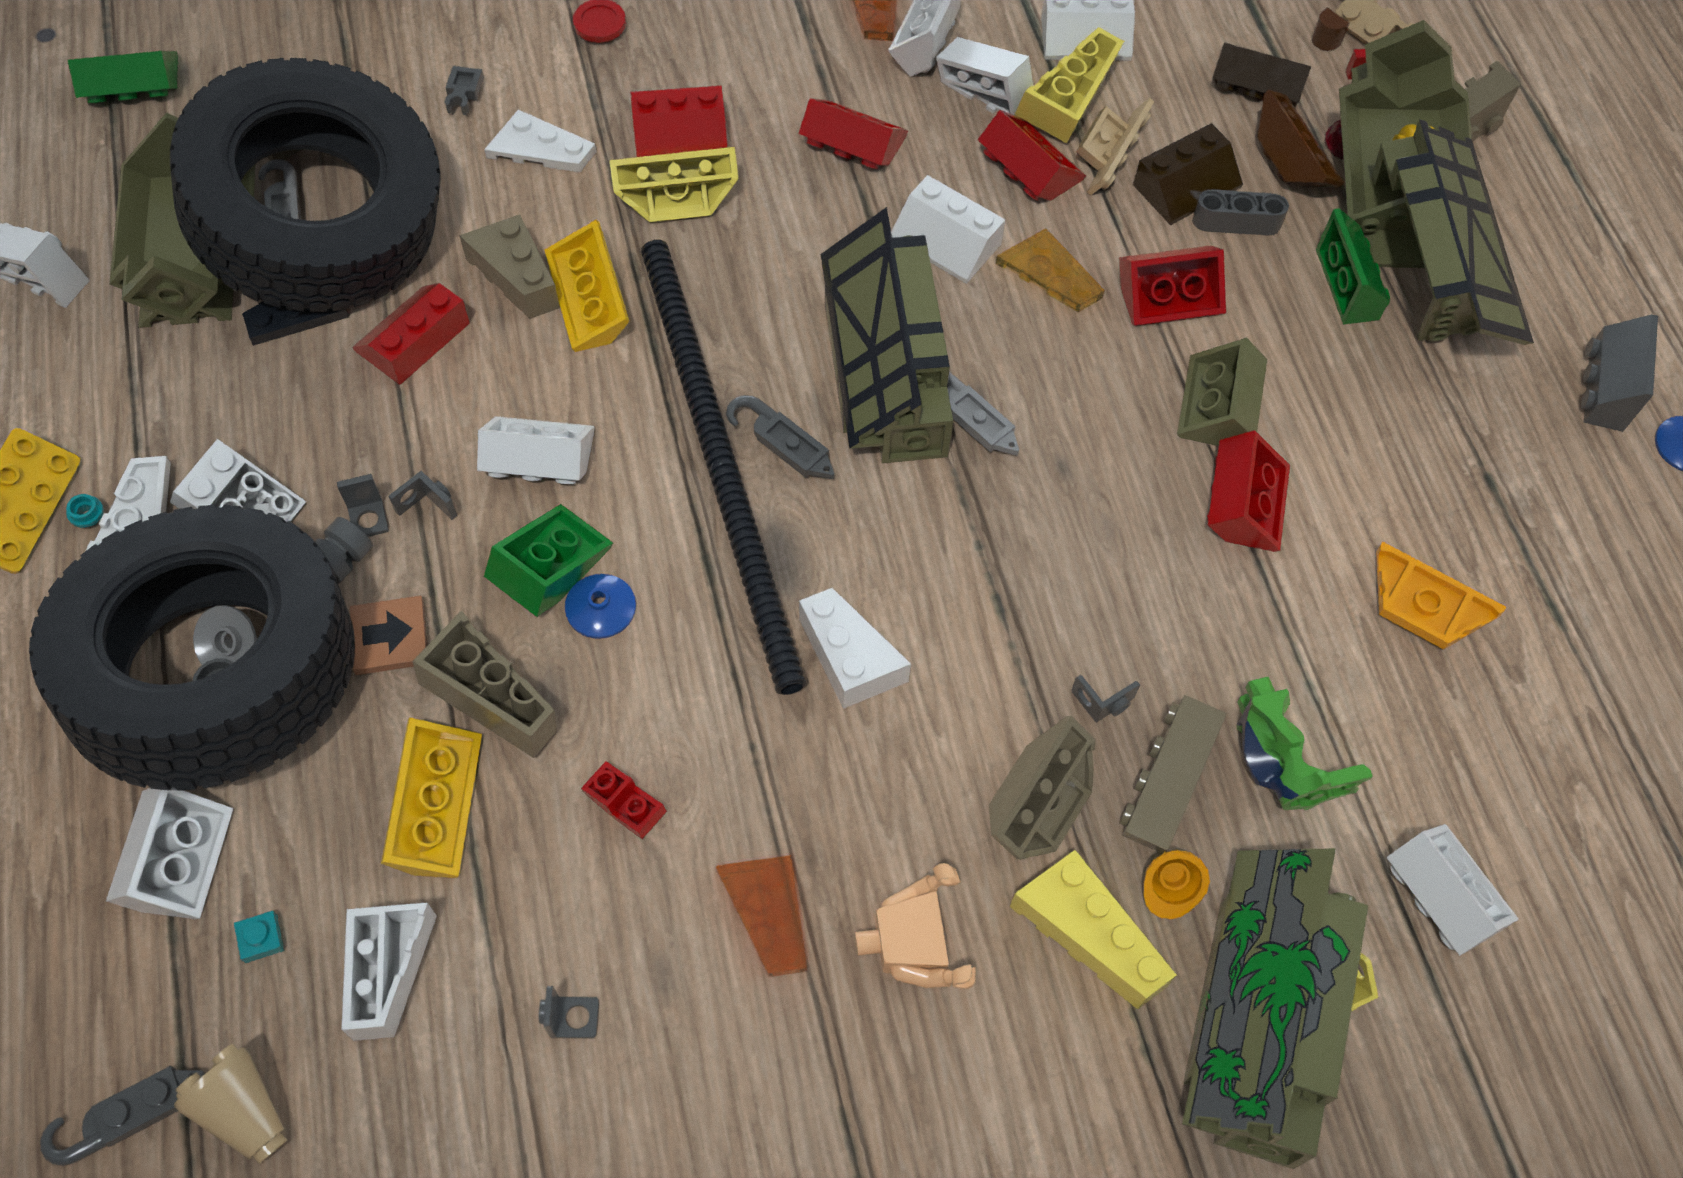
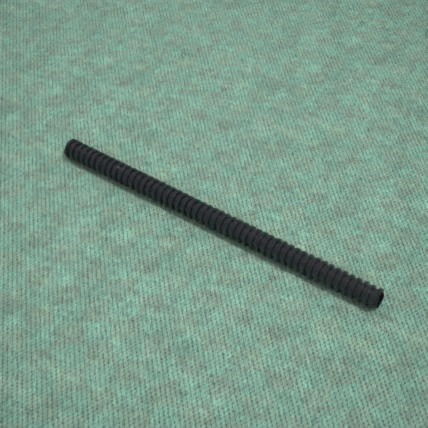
M660 239L651 240L642 246L641 255L670 344L672 356L675 360L677 372L680 376L685 398L688 401V408L693 418L692 421L698 435L707 469L709 470L708 473L710 478H712L711 483L717 496V502L720 505L719 509L725 522L728 538L731 541V548L734 550L735 559H737L736 564L739 568L740 577H742L746 596H748L747 600L751 606V613L754 615L753 619L757 625L756 629L760 635V642L763 644L762 649L764 654H766L765 658L769 664L768 668L772 674L771 678L773 683L776 684L774 688L778 694H794L803 689L807 682L805 677L802 676L803 670L799 666L800 660L796 656V648L793 647L794 641L790 637L791 632L787 627L788 622L784 618L785 613L783 608H781V600L778 598L779 594L777 589H775V581L772 579L773 575L769 570V563L766 561L767 556L761 543L755 518L752 515V509L749 506V499L746 497L747 493L741 480L740 471H738L737 462H735L736 458L727 436L728 433L719 410L713 386L711 385L709 373L706 369L668 244Z

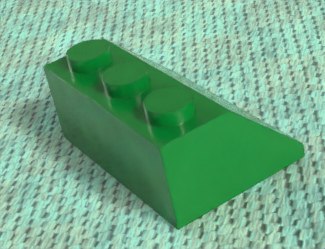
M152 51L67 60L76 98L86 97L88 103L106 102V95L118 94L119 100L137 99V92L149 91L150 97L168 96V89L177 88V51Z
M1340 208L1333 209L1317 245L1316 253L1342 323L1345 325L1378 321L1389 305L1390 294L1388 289L1384 288L1380 277L1379 265L1374 262L1370 252V242L1368 238H1365L1361 226Z

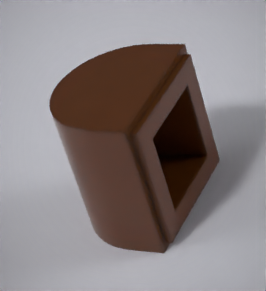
M1327 7L1319 15L1311 38L1313 45L1323 51L1337 49L1342 45L1350 23Z

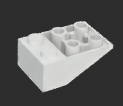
M217 439L173 491L170 503L179 509L187 507L198 509V506L217 505L221 508L223 505L241 506L244 510L249 507L262 510L266 515L271 513L284 518L287 523L292 521L306 501Z

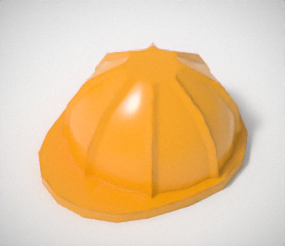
M1164 851L1162 855L1155 858L1148 865L1144 877L1143 895L1145 905L1151 913L1159 918H1180L1200 903L1207 894L1210 884L1208 869L1201 858L1187 851Z

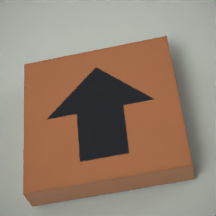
M422 595L350 606V618L355 638L353 671L356 675L414 667L413 660L427 647L425 607Z

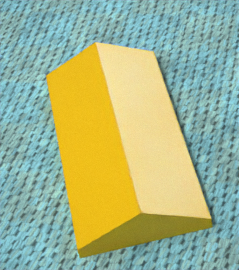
M596 219L544 250L551 276L555 283L571 348L575 352L611 344L630 322L600 222Z
M415 718L408 719L381 864L414 876L459 877L482 734Z

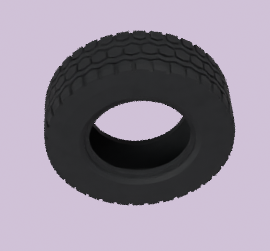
M284 58L267 59V62L264 63L261 60L248 63L244 68L239 66L227 71L225 76L219 75L208 83V87L203 86L194 94L193 100H189L177 120L170 146V170L174 208L179 227L193 254L202 265L205 264L208 271L217 279L222 278L223 283L235 291L241 290L243 295L259 301V299L264 300V304L281 308V305L287 306L289 310L304 311V309H310V312H327V309L331 308L333 311L349 309L350 305L357 307L370 303V299L376 300L388 294L390 289H396L406 278L411 276L427 253L434 234L441 178L437 151L428 129L423 121L420 122L418 114L411 106L407 107L406 101L397 93H391L390 88L378 80L374 82L370 76L357 70L353 72L349 67L336 63L335 65H330L329 62L313 59L312 61H307L306 58L284 60ZM289 150H313L330 154L353 166L365 177L374 193L361 207L342 217L317 221L301 220L284 216L265 207L252 197L243 186L241 180L254 164L270 155Z
M217 505L198 506V509L187 507L175 509L173 513L169 514L163 512L148 517L149 520L146 521L139 520L125 526V530L121 532L115 531L101 540L102 543L99 545L94 544L82 553L79 560H74L63 571V577L56 579L48 590L49 596L43 598L37 610L38 616H35L31 629L32 637H30L29 659L35 684L70 742L86 760L101 771H104L107 775L145 788L148 785L151 789L168 791L172 787L177 791L197 790V786L209 788L224 785V781L230 780V782H234L248 777L250 772L256 770L258 773L274 765V761L278 758L282 760L297 750L296 746L301 743L303 745L317 732L316 728L318 726L322 727L332 715V708H337L344 695V688L348 686L354 666V628L329 560L317 543L289 521L286 523L284 518L271 513L266 515L262 510L249 507L245 510L241 506L223 505L222 508ZM235 605L257 610L267 616L264 628L252 647L237 661L213 675L196 681L173 685L151 684L129 677L132 662L144 642L160 627L180 615L209 606Z

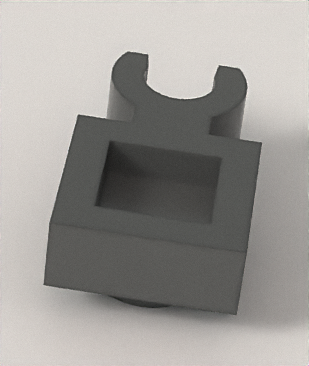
M460 66L452 67L445 87L447 97L445 98L447 113H451L456 105H461L463 115L469 113L468 99L477 100L484 80L482 69Z

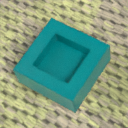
M273 910L234 923L240 959L245 964L284 951L278 916Z

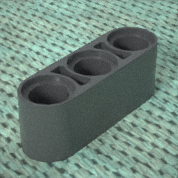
M1206 190L1199 196L1192 221L1196 228L1206 232L1269 236L1280 231L1289 209V203L1285 197L1275 193Z

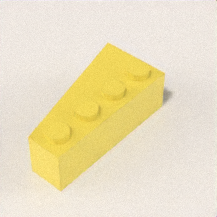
M1098 27L1078 44L1070 55L1063 57L1050 72L1047 71L1034 86L1031 85L1024 92L1015 115L1067 143L1113 65L1124 41Z
M1076 850L1014 894L1010 904L1011 909L1020 916L1023 914L1036 925V929L1046 937L1050 936L1068 950L1067 953L1071 957L1088 966L1097 974L1101 981L1136 1009L1142 1007L1168 987L1177 976Z

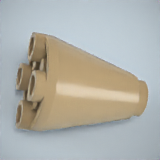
M231 1044L213 1058L212 1062L214 1065L206 1074L201 1077L196 1072L176 1088L178 1100L174 1106L181 1114L248 1159L254 1157L259 1164H262L288 1140L282 1134L284 1127L251 1054L246 1048L237 1049L234 1044Z

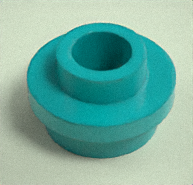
M88 494L74 496L69 500L66 507L68 520L72 525L79 528L95 525L104 513V507L100 500Z

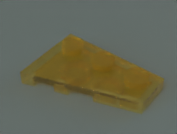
M1047 228L996 257L995 264L1004 269L1008 266L1020 273L1019 278L1027 283L1030 281L1037 283L1046 289V294L1077 312L1101 300L1104 296L1105 290Z

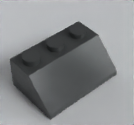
M1651 314L1604 326L1596 338L1589 340L1585 351V356L1589 357V364L1583 376V382L1587 383V388L1581 401V408L1585 409L1584 423L1624 432L1651 399L1654 391L1658 316Z

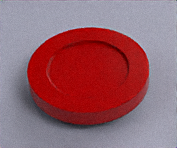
M589 0L575 10L573 24L576 33L581 38L590 42L601 43L611 41L622 34L626 27V17L622 7L611 0Z

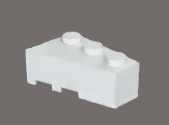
M957 37L936 57L941 82L970 100L976 97L986 103V110L993 114L996 111L1002 110L1016 116L1015 112L1024 92L1031 85L1033 86L1029 56Z
M0 223L1 279L17 285L20 281L32 286V293L40 297L46 292L52 295L56 300L55 302L64 308L70 304L90 281L61 248V241L53 234L34 231L27 227L20 228L8 223Z
M833 588L799 601V620L843 709L909 681L911 663Z
M428 903L347 909L342 1031L353 1041L395 1036L437 917Z

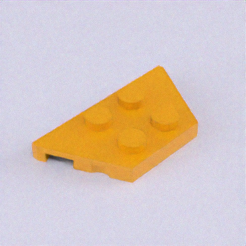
M1383 541L1376 551L1379 615L1443 650L1499 618L1506 609V606Z

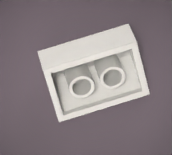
M961 0L913 1L888 50L910 77L920 72L926 73L935 65V58L946 42L945 38L948 31L955 24L954 19L960 9Z
M1044 0L1041 14L1044 59L1061 60L1063 57L1070 55L1078 44L1100 27L1124 41L1115 61H1131L1135 20L1134 1Z
M927 175L910 193L891 234L892 238L906 235H925L930 263L967 284L1001 245L1005 219Z
M495 416L478 430L477 471H486L489 476L498 478L508 477L509 474L522 475V479L528 481L542 480V477L556 478L555 481L560 484H574L587 471L594 436V426Z
M173 787L170 791L151 788L143 790L106 902L143 913L200 919L233 808L183 790L177 791Z
M1446 824L1422 831L1386 857L1392 864L1390 868L1395 878L1403 885L1407 884L1416 896L1414 901L1418 909L1425 916L1433 919L1440 929L1439 935L1442 941L1451 950H1456L1459 956L1519 920Z

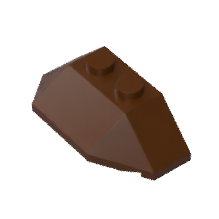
M1268 90L1264 94L1257 138L1264 147L1262 149L1263 154L1278 169L1276 171L1278 177L1286 184L1293 183L1308 187H1341L1344 181L1299 113L1295 110L1288 96Z

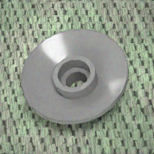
M228 605L215 606L205 611L198 619L193 635L194 650L202 665L207 661L217 658L235 662L257 640L256 632L250 619L238 608Z

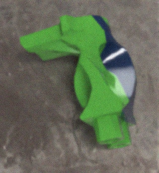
M1269 677L1251 680L1247 683L1245 688L1248 693L1241 696L1237 701L1242 716L1236 725L1237 730L1242 733L1244 759L1255 783L1272 789L1284 810L1304 809L1305 811L1312 809L1323 802L1356 793L1361 783L1372 779L1371 770L1364 764L1332 772L1306 764L1302 758L1304 735L1301 730L1284 717L1290 705L1289 691L1287 689L1275 691Z

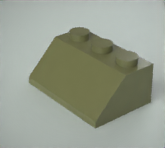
M1247 337L1190 355L1177 435L1180 438L1219 446V440L1253 430L1257 432L1268 359Z

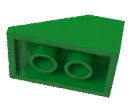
M560 504L493 545L483 577L534 616L538 617L560 602L571 588L611 549L613 542Z

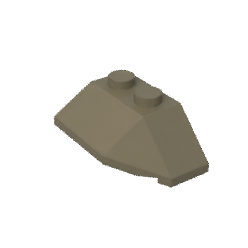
M1066 716L1026 746L989 804L991 836L1016 859H1025L1056 852L1092 793L1094 771L1092 750H1095V738L1072 716Z

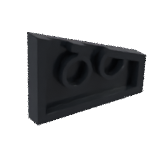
M264 301L242 313L253 346L349 318L347 309L333 311L331 308L327 309V312H310V309L296 311L287 309V306L281 305V308L264 304Z

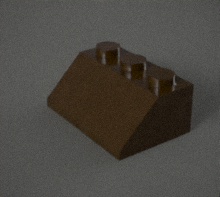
M1224 42L1212 79L1218 80L1217 87L1233 91L1235 85L1246 88L1245 95L1262 99L1263 94L1268 90L1287 95L1291 102L1299 103L1311 66Z
M1212 123L1140 159L1133 186L1169 225L1193 214L1202 192L1206 190L1236 191L1242 188L1243 185L1231 142Z

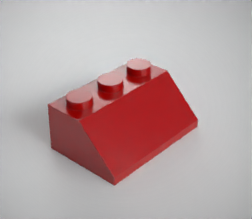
M722 85L631 92L637 157L728 148Z
M809 98L798 134L807 137L806 143L819 148H823L824 144L835 148L834 154L848 159L851 158V155L862 158L861 164L878 169L879 165H890L909 130L829 100Z
M1002 110L997 112L977 139L985 147L983 152L993 161H1000L1005 165L1003 171L1015 181H1018V179L1025 184L1023 190L1035 200H1038L1040 197L1052 201L1082 182L1086 177L1075 164L1029 122Z
M1209 245L1119 257L1121 291L1132 325L1226 313L1224 249Z
M441 283L423 286L353 346V350L401 385L470 324L464 301Z
M1255 430L1219 440L1218 454L1215 459L1214 483L1211 487L1210 511L1207 515L1208 526L1225 542L1272 552L1280 551L1290 464Z

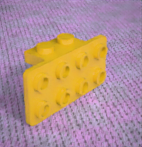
M14 428L0 449V569L12 574L21 571L80 464V458L77 455L21 428Z

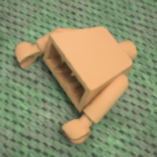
M942 863L933 868L935 875H926L882 902L881 908L876 910V930L855 932L856 951L858 956L880 953L882 971L884 973H891L892 977L897 981L923 988L950 987L952 984L955 988L968 989L975 983V967L971 968V965H965L953 971L948 969L949 962L937 888L942 885L960 884V879L955 868L949 864Z

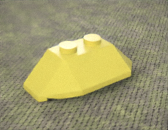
M735 147L609 160L614 194L649 223L711 216L739 179Z

